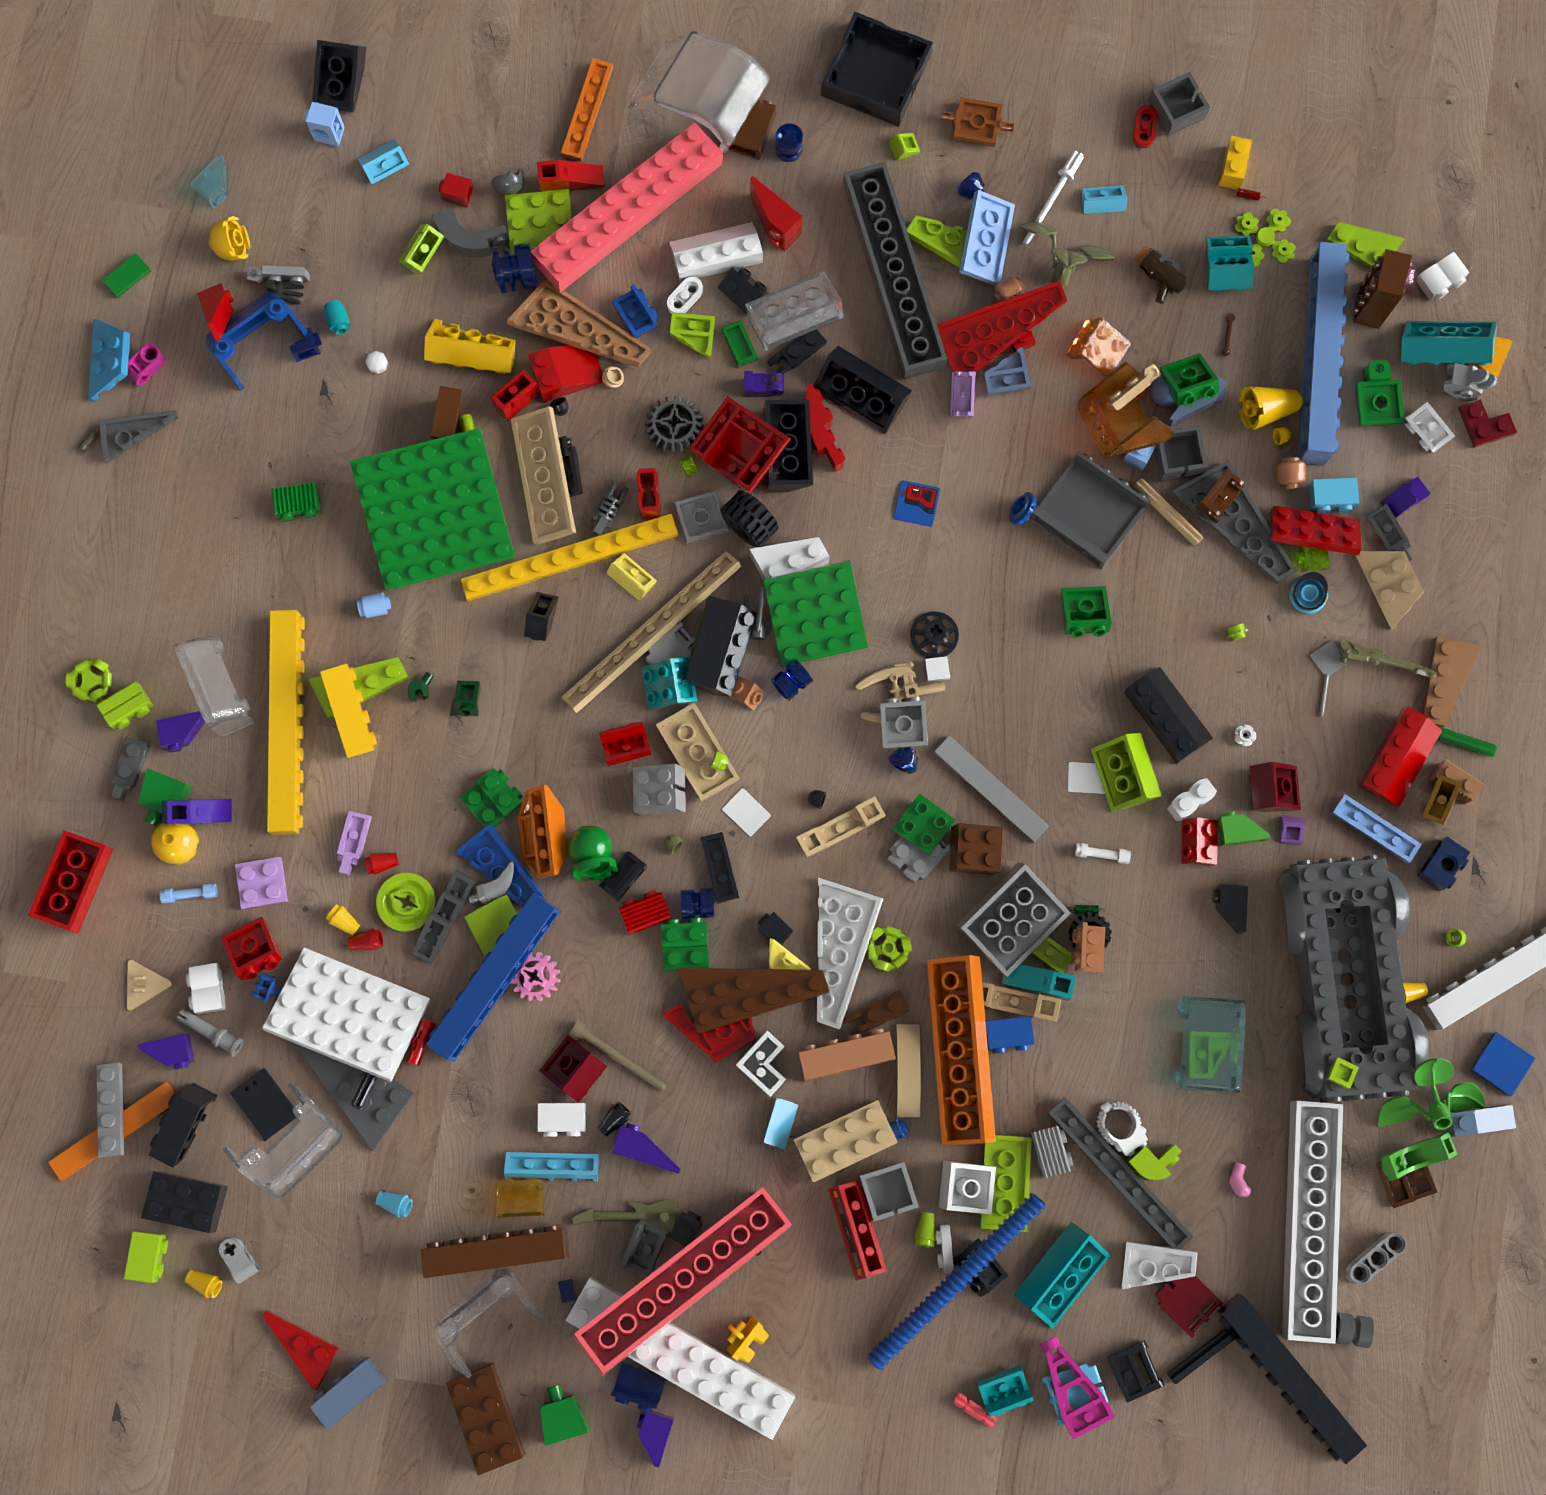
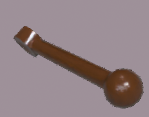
M1232 313L1226 317L1228 325L1225 347L1222 349L1224 356L1230 354L1231 328L1235 320V315Z

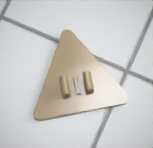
M129 960L127 971V1009L133 1010L170 988L173 984L172 981L133 960Z

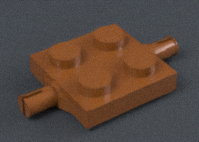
M964 97L960 98L956 113L943 111L941 119L954 122L953 140L995 147L996 138L1000 130L1013 132L1014 123L1002 121V104Z

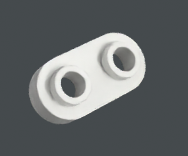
M696 277L686 278L668 297V311L671 314L672 312L686 313L701 297L703 293L702 282ZM690 288L696 289L694 293H690L688 290ZM677 303L682 305L680 308L674 307Z
M940 1225L939 1230H935L936 1244L941 1245V1254H937L938 1268H943V1273H950L953 1270L950 1225Z

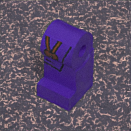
M744 371V397H770L784 394L783 374H762Z

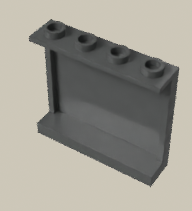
M1078 451L1073 461L1040 505L1035 508L1030 519L1102 569L1146 510L1150 501L1147 500V496L1142 492H1136L1130 488L1125 480L1114 477L1108 468L1100 467L1094 463L1091 456Z

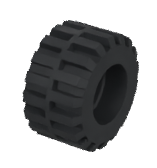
M739 490L720 509L721 515L728 526L741 539L753 547H762L779 529L777 521L771 512L757 498L743 490Z

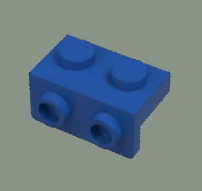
M634 284L630 286L631 291L613 300L612 305L630 334L634 338H638L657 327L656 319L658 315L652 306L649 307L647 305V298L643 290H638Z

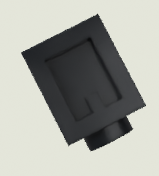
M690 1210L687 1214L682 1212L669 1237L684 1246H688L695 1240L703 1225L699 1221L701 1216Z

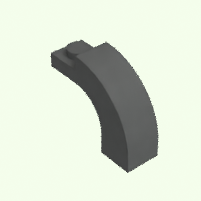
M453 208L432 214L438 232L444 236L443 241L445 244L461 255L475 258L491 256L490 247H500L509 241L505 224L483 232H470L458 223Z

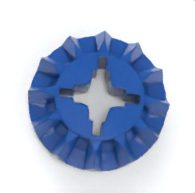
M1024 493L1013 503L1010 509L1009 520L1014 525L1024 524L1025 520L1028 521L1029 516L1033 514L1037 498L1032 493Z

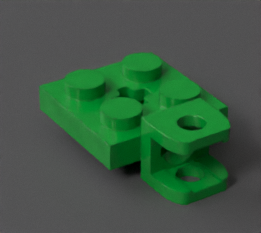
M1387 360L1370 361L1363 370V382L1355 384L1359 427L1397 425L1405 422L1401 380H1390L1391 369ZM1377 398H1380L1381 402H1385L1382 408H1378L1375 405Z

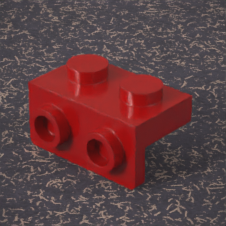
M643 722L630 723L626 726L608 729L599 733L608 766L651 755Z
M1200 817L1183 819L1181 828L1182 864L1217 865L1218 820Z

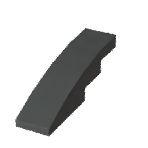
M459 870L454 871L446 890L442 892L434 911L429 915L411 954L430 964L433 963L477 881L476 879Z

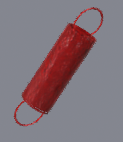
M1238 188L1237 197L1258 201L1262 198L1260 197L1261 192Z

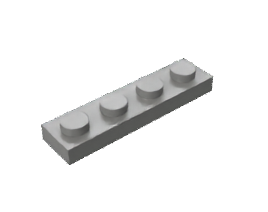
M118 1062L96 1065L98 1157L103 1159L124 1156L122 1064Z

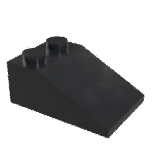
M317 40L312 102L336 107L342 111H355L364 73L366 47Z

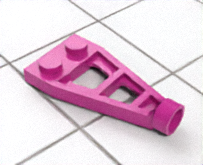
M1055 1336L1040 1344V1347L1047 1359L1061 1418L1071 1438L1074 1440L1115 1418L1104 1395L1060 1346L1061 1344ZM1057 1348L1055 1354L1049 1353L1050 1350ZM1063 1363L1068 1364L1075 1374V1379L1066 1384L1061 1383L1057 1373V1367ZM1074 1385L1081 1386L1090 1397L1087 1404L1077 1409L1070 1407L1067 1398L1068 1389Z

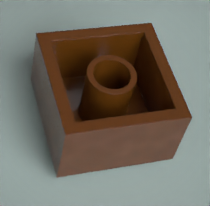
M965 823L951 826L949 871L985 875L1000 873L1003 827Z

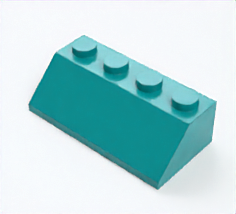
M1407 321L1402 335L1401 362H1407L1412 365L1419 364L1420 362H1430L1432 365L1442 363H1457L1461 365L1475 363L1480 366L1492 363L1495 353L1497 322Z
M1071 1221L1040 1262L1033 1268L1025 1281L1018 1287L1013 1296L1053 1329L1111 1255L1088 1233Z

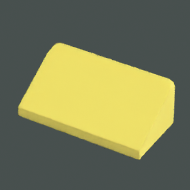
M625 553L612 562L607 571V574L637 600H641L657 582L656 579Z

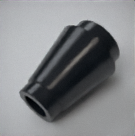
M617 1102L615 1105L612 1104L598 1129L605 1136H609L610 1133L629 1120L628 1117L631 1115V1112L621 1102Z

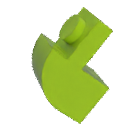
M1171 1144L1156 1158L1144 1146L1139 1148L1125 1162L1137 1175L1144 1179L1162 1180L1171 1175L1165 1167L1167 1165L1169 1167L1173 1166L1180 1159L1178 1155L1182 1151L1176 1144Z

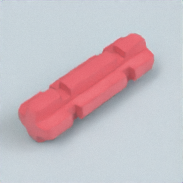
M958 1393L955 1396L953 1403L960 1409L964 1408L963 1410L978 1421H982L988 1428L993 1427L997 1419L995 1416L989 1417L984 1408L971 1399L967 1400V1397L962 1393Z

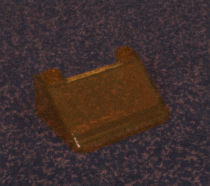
M1128 362L1120 365L1083 395L1078 402L1080 414L1100 454L1105 458L1159 445L1175 435L1172 428L1164 424L1156 416L1148 420L1138 399L1146 397L1148 387L1118 411H1111L1106 407L1105 404L1110 401L1109 397L1114 392L1122 391L1127 387L1126 383L1129 380L1141 375Z

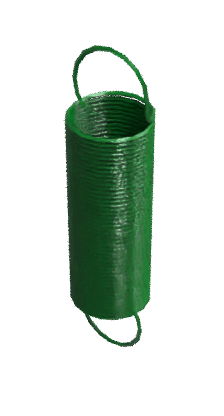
M1074 905V907H1070L1075 908L1070 911H1074L1077 914H1086L1087 912L1092 914L1099 913V905Z

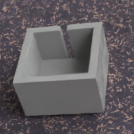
M677 764L633 767L634 813L648 816L686 812L685 792L676 788L673 789V785L685 788V768Z
M905 1162L859 1176L874 1222L894 1216L892 1211L894 1209L900 1214L919 1208Z

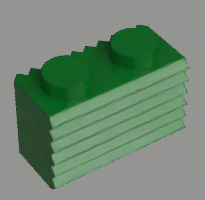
M315 483L271 489L273 511L277 519L289 522L294 520V517L302 516L305 519L316 517V514H321L319 488Z

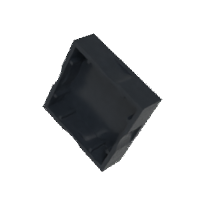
M854 11L844 33L841 47L833 58L822 82L821 96L899 127L929 61L933 42L906 31L893 29L883 22Z

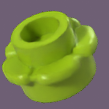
M1243 623L1226 629L1228 633L1227 638L1232 637L1233 641L1246 637L1245 632L1248 629H1245Z

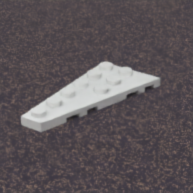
M818 878V970H823L830 993L817 997V1022L840 1029L883 898Z

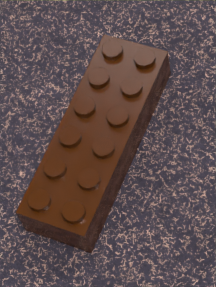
M560 1225L544 1227L543 1232H537V1228L520 1230L521 1235H514V1231L498 1233L497 1238L493 1239L488 1234L473 1237L474 1241L468 1242L467 1238L450 1240V1245H444V1241L427 1243V1248L420 1249L423 1278L566 1259L569 1257L566 1228L560 1229Z

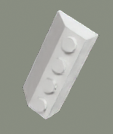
M752 222L669 242L679 283H682L688 277L702 278L730 271L732 267H748L763 263V251L758 233Z

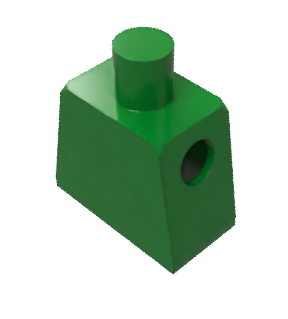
M147 768L138 801L139 805L148 809L144 822L157 826L162 814V800H185L192 787L187 783Z
M561 1384L547 1388L550 1402L541 1405L544 1445H551L589 1433V1424L575 1395L564 1397Z

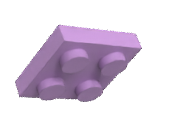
M281 857L235 864L242 910L288 902Z

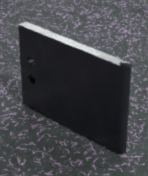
M265 1067L230 1092L264 1141L300 1116V1113L296 1111Z

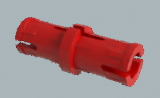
M422 1018L418 1032L412 1039L413 1044L406 1062L420 1066L426 1047H429L426 1044L429 1041L430 1033L436 1025L435 1022Z

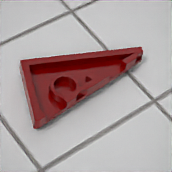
M265 1310L263 1318L312 1389L317 1390L339 1347Z

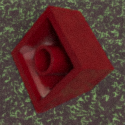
M1278 762L1249 766L1253 810L1262 812L1301 810L1297 766Z
M567 1035L539 1071L579 1103L595 1081L602 1075L607 1065Z

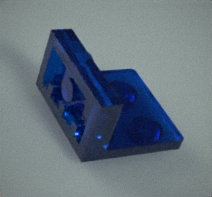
M622 1363L611 1396L615 1397L616 1402L626 1405L629 1402L637 1403V1408L651 1412L652 1408L657 1409L666 1379L657 1373Z

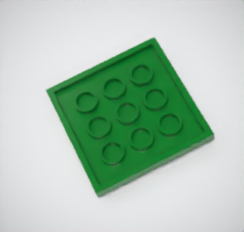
M850 560L763 579L781 667L868 648Z

